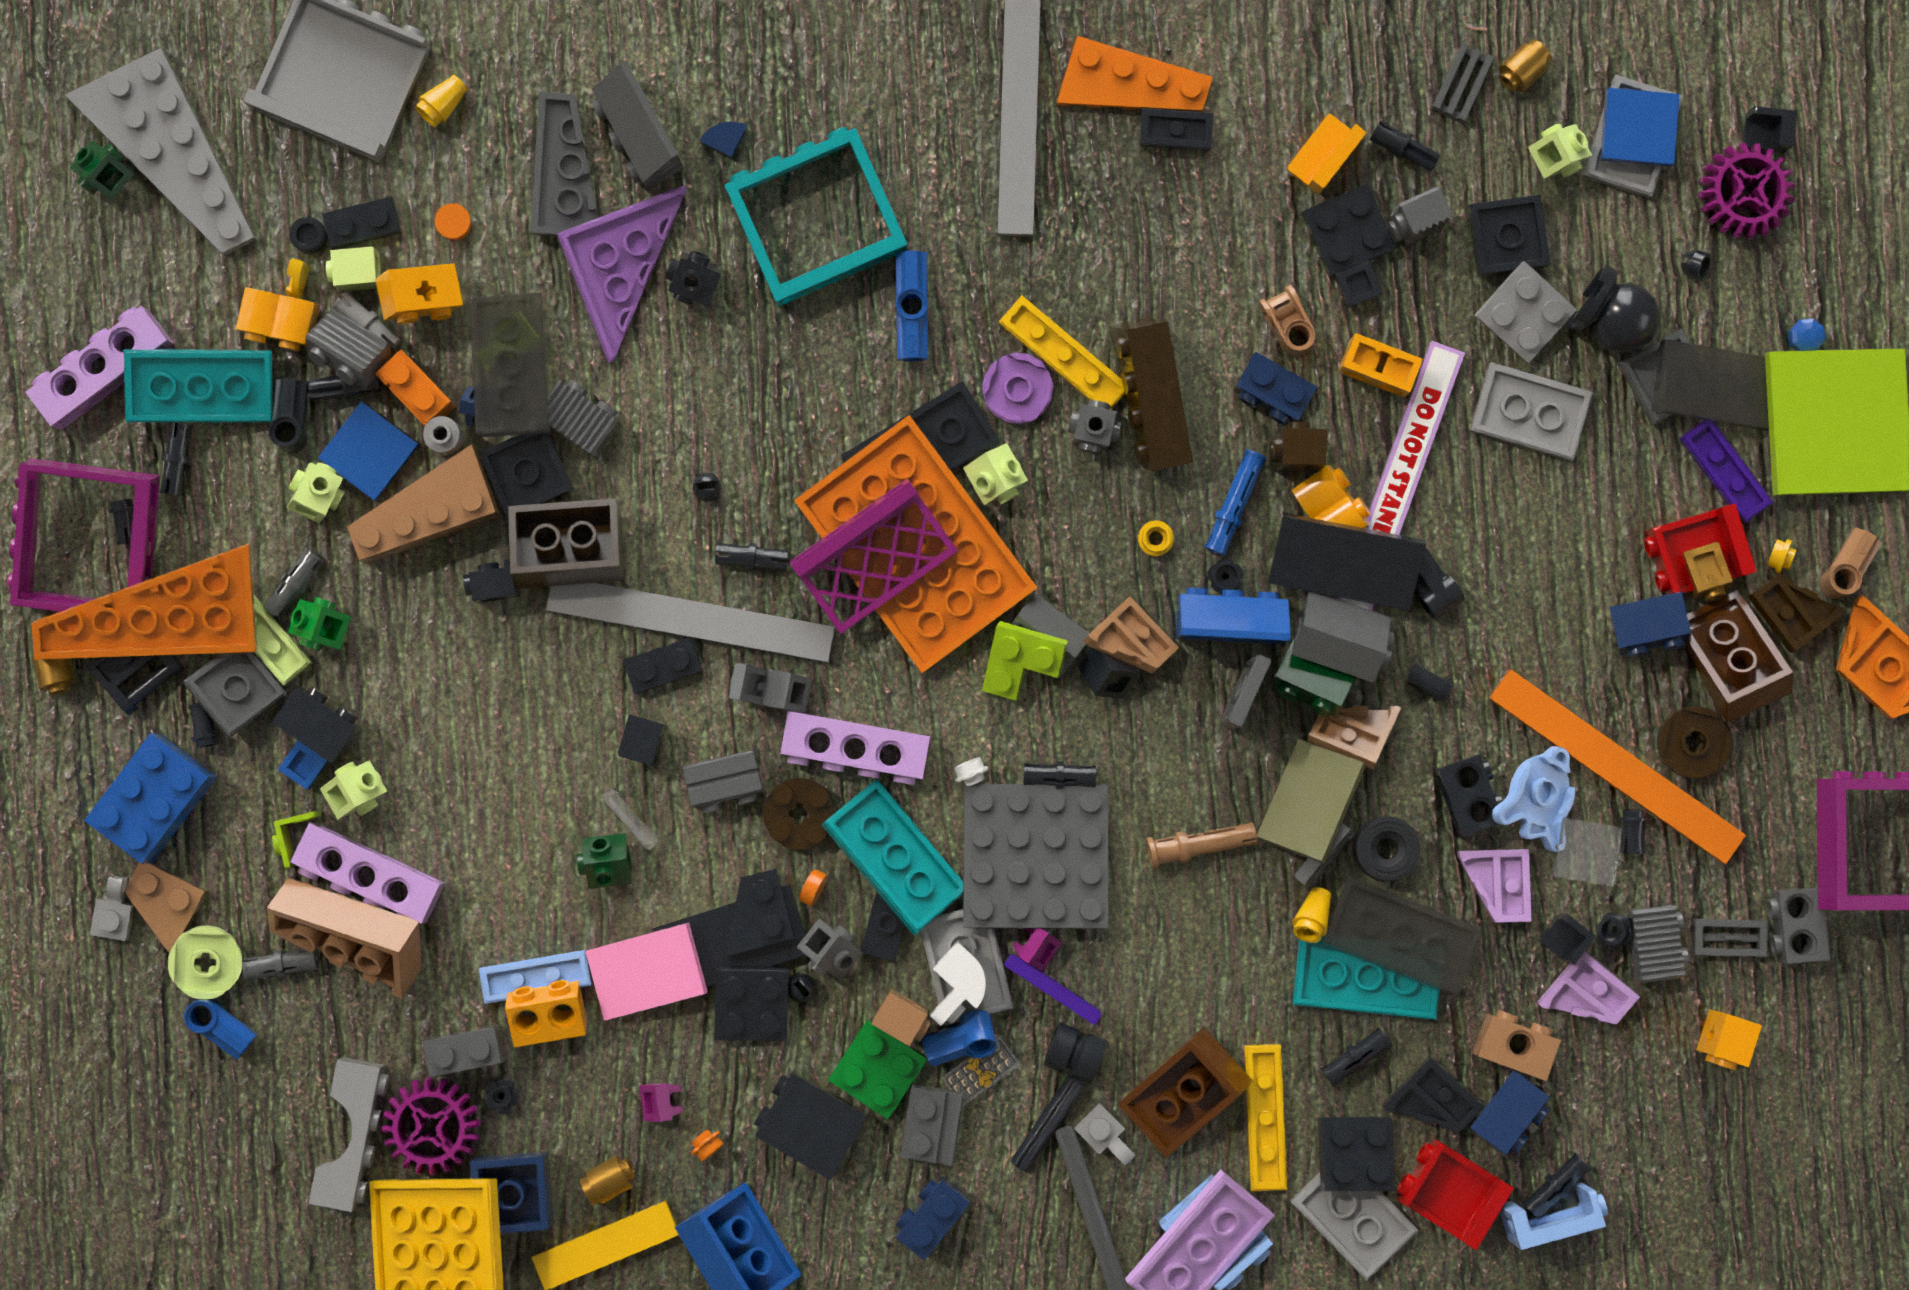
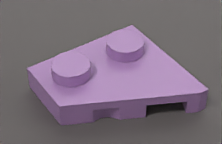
M1529 849L1457 851L1461 864L1493 922L1532 921Z
M1584 952L1575 965L1569 964L1537 1002L1542 1008L1558 1009L1570 1012L1573 1015L1597 1018L1599 1021L1617 1024L1640 996L1588 953Z

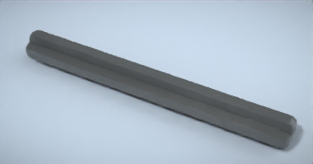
M1072 1125L1061 1127L1055 1131V1135L1107 1289L1128 1290Z

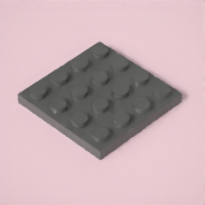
M964 783L963 929H1108V785L1096 784L1095 788L1063 786V789H1056V786L974 784L967 786Z

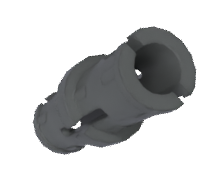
M305 547L288 573L284 572L280 577L282 581L263 606L283 619L298 596L307 591L306 585L324 563V560Z
M281 949L275 950L274 954L267 956L243 958L242 969L246 981L277 976L280 979L286 978L288 974L318 970V951L315 949L310 953L303 949L284 952Z

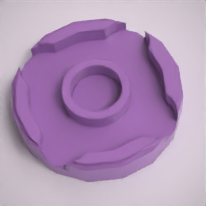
M1012 353L1001 357L990 365L984 376L982 393L985 405L995 417L1005 423L1021 425L1033 422L1044 414L1052 400L1053 382L1050 373L1042 361L1030 354Z

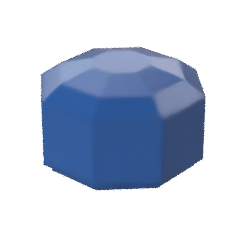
M1814 318L1798 320L1787 332L1789 346L1795 351H1817L1825 342L1824 327Z

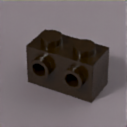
M1290 422L1289 427L1283 428L1274 437L1273 441H1270L1269 462L1275 463V472L1317 473L1326 466L1327 429L1310 428V423Z

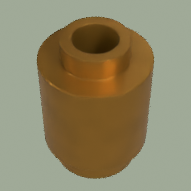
M1533 39L1529 43H1523L1499 66L1501 74L1499 79L1508 90L1524 92L1549 68L1548 63L1552 60V55L1538 40Z
M34 655L32 656L41 691H48L50 696H54L71 690L70 685L76 682L70 658L34 660Z
M616 1155L587 1171L586 1177L580 1180V1184L592 1205L599 1202L605 1204L633 1188L632 1179L637 1176L627 1158L621 1160Z

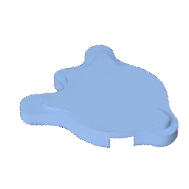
M1553 746L1543 754L1524 761L1517 768L1511 780L1506 799L1498 804L1492 812L1494 821L1500 825H1509L1520 820V836L1524 839L1540 838L1545 849L1551 852H1559L1564 847V822L1575 797V788L1570 787L1567 773H1571L1568 751L1563 747Z

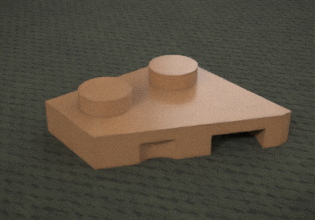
M1130 596L1083 640L1086 645L1151 674L1179 648Z
M1353 706L1351 708H1342L1338 718L1332 715L1329 717L1318 715L1309 733L1307 742L1362 761L1366 767L1374 770L1400 715L1401 707L1390 706L1389 710H1368V706Z
M140 862L124 890L127 897L168 952H170L178 937L189 929L208 892L153 863L141 864Z

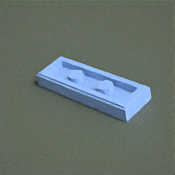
M587 949L479 968L484 1004L505 1001L507 993L513 992L520 987H544L559 980H567L568 982L579 981L580 988L592 986L590 967L585 952Z

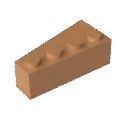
M471 444L347 526L358 560L368 564L500 517L501 513L478 449Z
M287 878L267 907L269 932L310 953L315 949L322 951L324 956L330 960V963L340 968L347 964L363 972L361 979L373 985L379 980L392 987L391 994L400 999H403L422 969L419 921L413 920L408 916L398 915L380 909L375 905L365 904L347 898L340 893H332L314 887L310 883L299 882L291 878Z

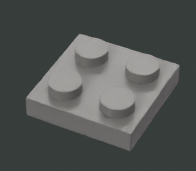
M1522 261L1474 316L1519 357L1529 363L1577 309L1533 268Z

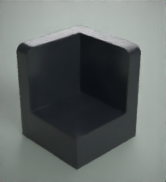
M1754 106L1745 114L1743 143L1747 144L1749 150L1757 143L1760 144L1761 151H1767L1770 148L1774 152L1785 153L1794 146L1797 111Z
M1090 647L1079 665V669L1094 695L1099 697L1124 699L1140 674L1137 667Z
M629 714L618 750V756L655 766L667 725Z
M1558 913L1538 939V942L1565 963L1575 965L1596 936L1570 915Z

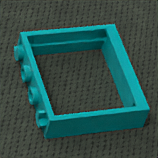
M846 127L839 128L827 135L828 140L816 145L814 141L804 143L794 150L796 154L782 159V156L772 157L762 163L763 168L752 173L749 170L740 171L729 178V183L724 184L777 307L896 256V252L908 251L907 242L856 127L851 130H847ZM851 145L891 236L780 284L740 193Z

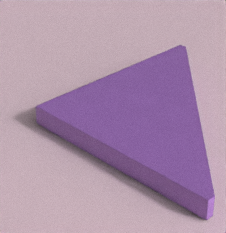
M685 185L556 234L607 363L615 360L617 351L635 313L663 243L670 231L680 203L687 191Z

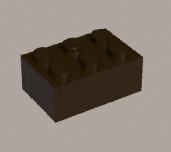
M617 498L508 506L510 574L516 589L624 581L622 517Z

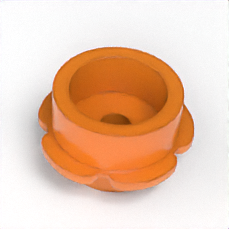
M707 1129L691 1142L695 1148L691 1155H696L701 1162L711 1157L724 1145L718 1137L720 1132L716 1131L711 1134Z

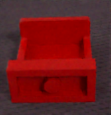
M1735 503L1645 531L1647 537L1643 539L1644 548L1650 559L1654 558L1657 572L1654 573L1655 583L1659 592H1664L1665 595L1677 592L1684 594L1694 590L1682 557L1683 552L1718 542L1732 579L1757 572Z
M1434 1138L1431 1144L1426 1142L1419 1150L1415 1159L1418 1165L1412 1175L1407 1173L1399 1183L1397 1192L1400 1195L1397 1200L1477 1250L1514 1188Z

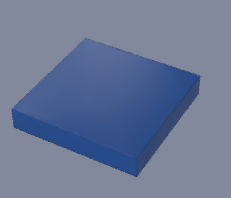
M1608 88L1605 95L1600 161L1672 167L1675 159L1679 94Z
M361 401L318 456V459L335 469L343 478L377 502L420 445Z

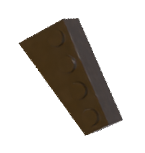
M1148 317L1109 326L1129 408L1128 418L1132 429H1134L1137 441L1134 444L1137 462L1149 471L1193 463L1168 321Z

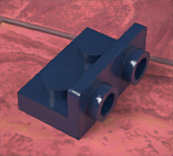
M1255 351L1233 390L1239 393L1237 398L1241 402L1253 408H1256L1258 405L1271 411L1268 415L1270 418L1287 426L1289 422H1298L1317 386Z

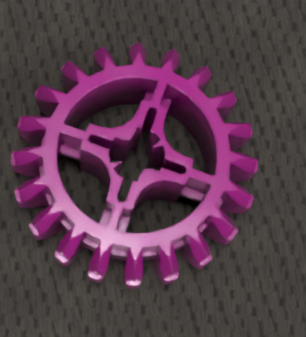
M1740 143L1737 146V150L1732 146L1726 147L1724 149V156L1719 153L1715 154L1712 157L1713 164H1707L1703 168L1707 176L1701 177L1698 180V184L1707 189L1697 194L1698 199L1707 200L1708 202L1701 207V212L1707 213L1711 210L1713 216L1708 220V224L1713 225L1720 221L1722 223L1719 228L1720 233L1724 234L1732 228V237L1734 239H1738L1744 231L1745 237L1748 240L1753 239L1756 236V232L1763 237L1769 233V227L1777 229L1781 226L1779 218L1785 219L1788 217L1790 211L1786 206L1792 205L1795 202V198L1787 193L1796 188L1795 183L1786 182L1785 180L1792 175V170L1787 169L1782 172L1780 166L1785 162V158L1781 157L1774 162L1771 159L1774 150L1769 148L1762 155L1761 146L1757 143L1752 146L1750 152L1746 143ZM1734 166H1751L1759 170L1760 173L1748 175L1742 169L1737 170ZM1722 177L1726 179L1724 183L1727 185L1730 193L1726 202H1724L1721 194ZM1767 180L1772 191L1770 206L1767 204L1769 199L1765 196L1763 189ZM1752 183H1757L1747 197L1744 196L1736 201V198L1742 194L1741 191L1746 185L1749 187ZM1736 207H1744L1751 213L1755 212L1759 217H1743L1737 215L1732 210Z
M429 1076L425 1078L424 1088L418 1079L411 1081L413 1093L407 1087H401L398 1091L403 1101L392 1097L389 1103L396 1111L387 1110L383 1114L384 1118L393 1121V1124L382 1126V1132H393V1137L384 1142L385 1146L389 1147L396 1143L399 1149L392 1153V1158L397 1159L404 1154L407 1158L403 1161L402 1167L405 1169L409 1168L413 1161L417 1162L415 1167L416 1174L423 1173L426 1164H428L429 1173L431 1176H434L438 1173L439 1163L445 1173L452 1170L451 1160L458 1166L465 1162L460 1151L468 1155L473 1153L474 1148L466 1141H478L480 1135L470 1131V1128L479 1127L481 1120L470 1119L469 1116L479 1110L478 1106L473 1105L466 1108L464 1104L470 1100L471 1094L466 1093L459 1098L456 1094L459 1092L461 1085L458 1083L454 1084L449 1091L446 1090L448 1079L444 1077L438 1082L437 1088L435 1087L433 1077ZM436 1097L444 1100L449 1105L441 1111H433L426 1104L422 1105L418 1098ZM408 1108L413 1111L411 1115L416 1122L415 1131L409 1138L406 1137L404 1130V1118ZM456 1113L460 1128L458 1139L453 1144L450 1140L452 1136L447 1130V1123ZM444 1115V1118L438 1122L439 1124L435 1128L438 1134L435 1135L433 1130L419 1137V1134L425 1130L428 1124L425 1119L426 1117H429V1121ZM428 1140L437 1147L441 1146L446 1153L430 1155L417 1150L415 1146L422 1141Z

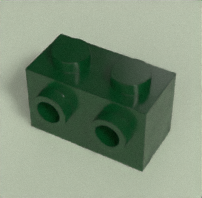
M1292 640L1275 675L1272 689L1277 690V693L1288 701L1296 702L1299 700L1310 705V708L1319 715L1326 717L1332 715L1338 718L1357 677L1291 655L1294 642Z

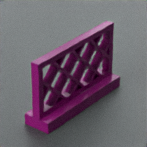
M905 479L789 562L841 634L958 550L908 479ZM913 503H916L923 513L920 529L900 525L902 511ZM897 515L896 524L887 523ZM927 520L935 531L925 530ZM879 527L894 529L891 549L871 546L873 532ZM899 530L920 533L916 554L896 550ZM924 534L940 537L947 547L935 557L921 555ZM867 537L866 545L857 544ZM850 548L865 550L862 570L841 567L843 553ZM870 551L890 554L887 574L866 571ZM895 555L915 558L913 573L907 577L891 575ZM838 557L837 566L827 565ZM920 559L928 561L920 568H918ZM820 569L836 571L832 591L817 589L809 577ZM840 572L861 575L857 595L837 592ZM865 576L886 579L883 594L877 598L862 596ZM890 580L899 581L889 589ZM822 595L831 596L830 606ZM836 597L856 600L854 614L841 623L834 613ZM861 601L870 602L865 607L860 609Z

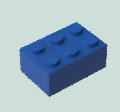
M150 733L84 821L141 864L153 863L218 777L162 734Z

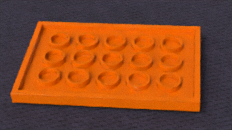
M908 415L794 501L821 538H823L905 479L909 480L958 551L879 606L875 611L921 673H924L1036 590L1037 586L911 416ZM916 503L902 511L901 526L921 528L923 513ZM897 515L887 523L896 524ZM927 520L925 530L935 531ZM879 527L873 532L871 546L891 549L894 529ZM899 530L896 550L916 554L920 533ZM924 534L921 555L935 557L947 548L940 537ZM867 537L857 544L866 545ZM848 549L843 553L842 566L862 570L865 550ZM870 551L866 571L887 574L890 554ZM895 555L891 575L907 577L913 573L915 558ZM920 559L918 568H920L928 561ZM848 573L859 588L861 575ZM865 576L864 596L877 598L883 594L886 579ZM890 580L889 589L899 581Z

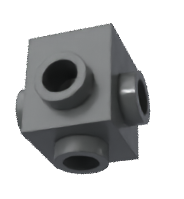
M1089 400V405L1081 404L1079 412L1072 411L1068 432L1074 433L1072 444L1079 445V450L1088 453L1099 454L1100 450L1107 451L1110 442L1117 443L1121 422L1115 421L1117 411L1109 410L1110 404L1096 400ZM1090 420L1101 421L1102 428L1099 431L1091 430L1088 425Z
M821 919L816 921L797 946L798 949L812 959L808 965L824 978L830 973L840 981L863 953L852 944L856 938L841 925H838L834 930Z

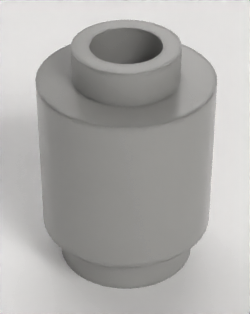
M435 417L424 428L423 437L426 445L440 455H453L464 444L462 428L448 417ZM446 429L447 437L444 440H437L439 433Z

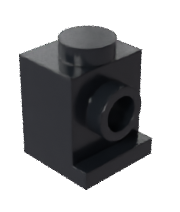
M510 559L503 560L504 567L499 568L498 562L477 565L478 571L468 572L469 574L463 575L466 596L472 595V601L476 603L520 597L519 589H516L510 574Z

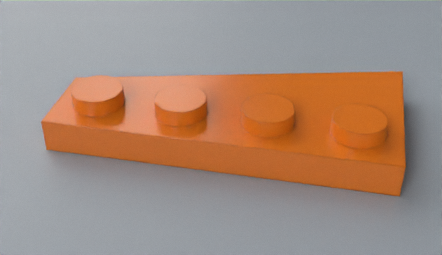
M1077 36L1056 106L1069 107V105L1086 106V108L1116 107L1124 110L1147 108L1202 112L1213 77Z

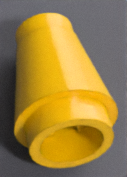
M452 75L449 79H446L420 96V102L415 106V109L431 126L436 127L439 123L444 124L468 91V88L457 76Z
M1313 887L1292 921L1293 933L1300 940L1308 943H1317L1321 940V937L1327 934L1331 893L1321 887Z

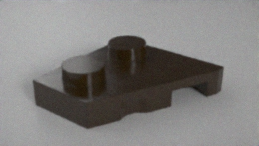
M1780 573L1772 576L1747 596L1789 653L1796 652L1846 613L1843 607L1839 605L1833 606L1818 598L1817 593L1808 588L1798 587L1793 580Z

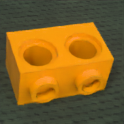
M1355 333L1348 343L1338 373L1404 398L1411 392L1423 359Z
M567 980L552 982L549 986L538 988L524 986L507 993L505 1011L514 1048L586 1035L587 1016L579 981L568 982ZM564 1004L572 1009L561 1011L556 1006ZM522 1011H531L536 1015L525 1017L520 1013Z

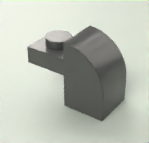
M735 662L728 698L805 714L812 678Z

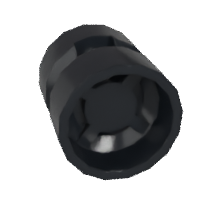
M1059 1022L1048 1047L1043 1066L1058 1072L1069 1068L1072 1077L1091 1084L1100 1065L1107 1040L1090 1033L1080 1037L1078 1029Z

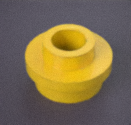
M1155 520L1146 523L1138 534L1140 548L1150 556L1166 554L1174 542L1172 529L1162 521ZM1153 532L1159 533L1162 536V543L1159 545L1151 544L1149 535Z
M1777 539L1767 566L1774 568L1777 574L1781 573L1782 568L1790 570L1797 551L1790 548L1792 540L1787 539L1784 542Z

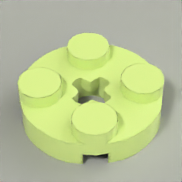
M198 926L182 933L172 946L168 957V971L171 979L178 988L183 990L182 992L196 999H213L224 994L239 979L242 970V953L234 936L215 926ZM202 953H210V958L216 959V965L210 966L209 972H202L201 966L195 965V958H201Z

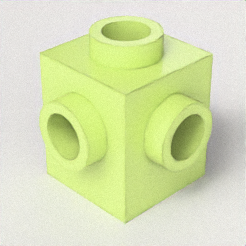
M1560 123L1543 131L1541 133L1543 138L1528 147L1544 179L1559 173L1562 174L1563 178L1568 177L1583 168L1580 162L1592 156L1588 148L1587 138L1578 129L1576 124L1562 128Z
M1007 443L984 453L963 468L984 505L997 499L1000 505L1019 495L1016 488L1028 481Z
M310 462L304 472L299 469L296 471L288 488L294 491L287 508L320 524L329 508L336 510L344 493L343 490L338 489L343 478L336 475V470L326 464L317 463L315 465Z
M370 760L358 766L354 762L342 766L334 772L336 777L320 788L337 820L357 811L359 816L366 814L378 806L376 800L387 792L382 783L381 776L375 771Z

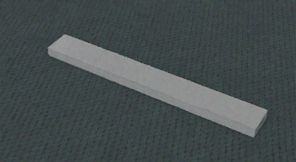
M1005 0L997 236L1033 237L1040 0Z
M599 583L551 586L546 608L550 612L828 663L835 627Z

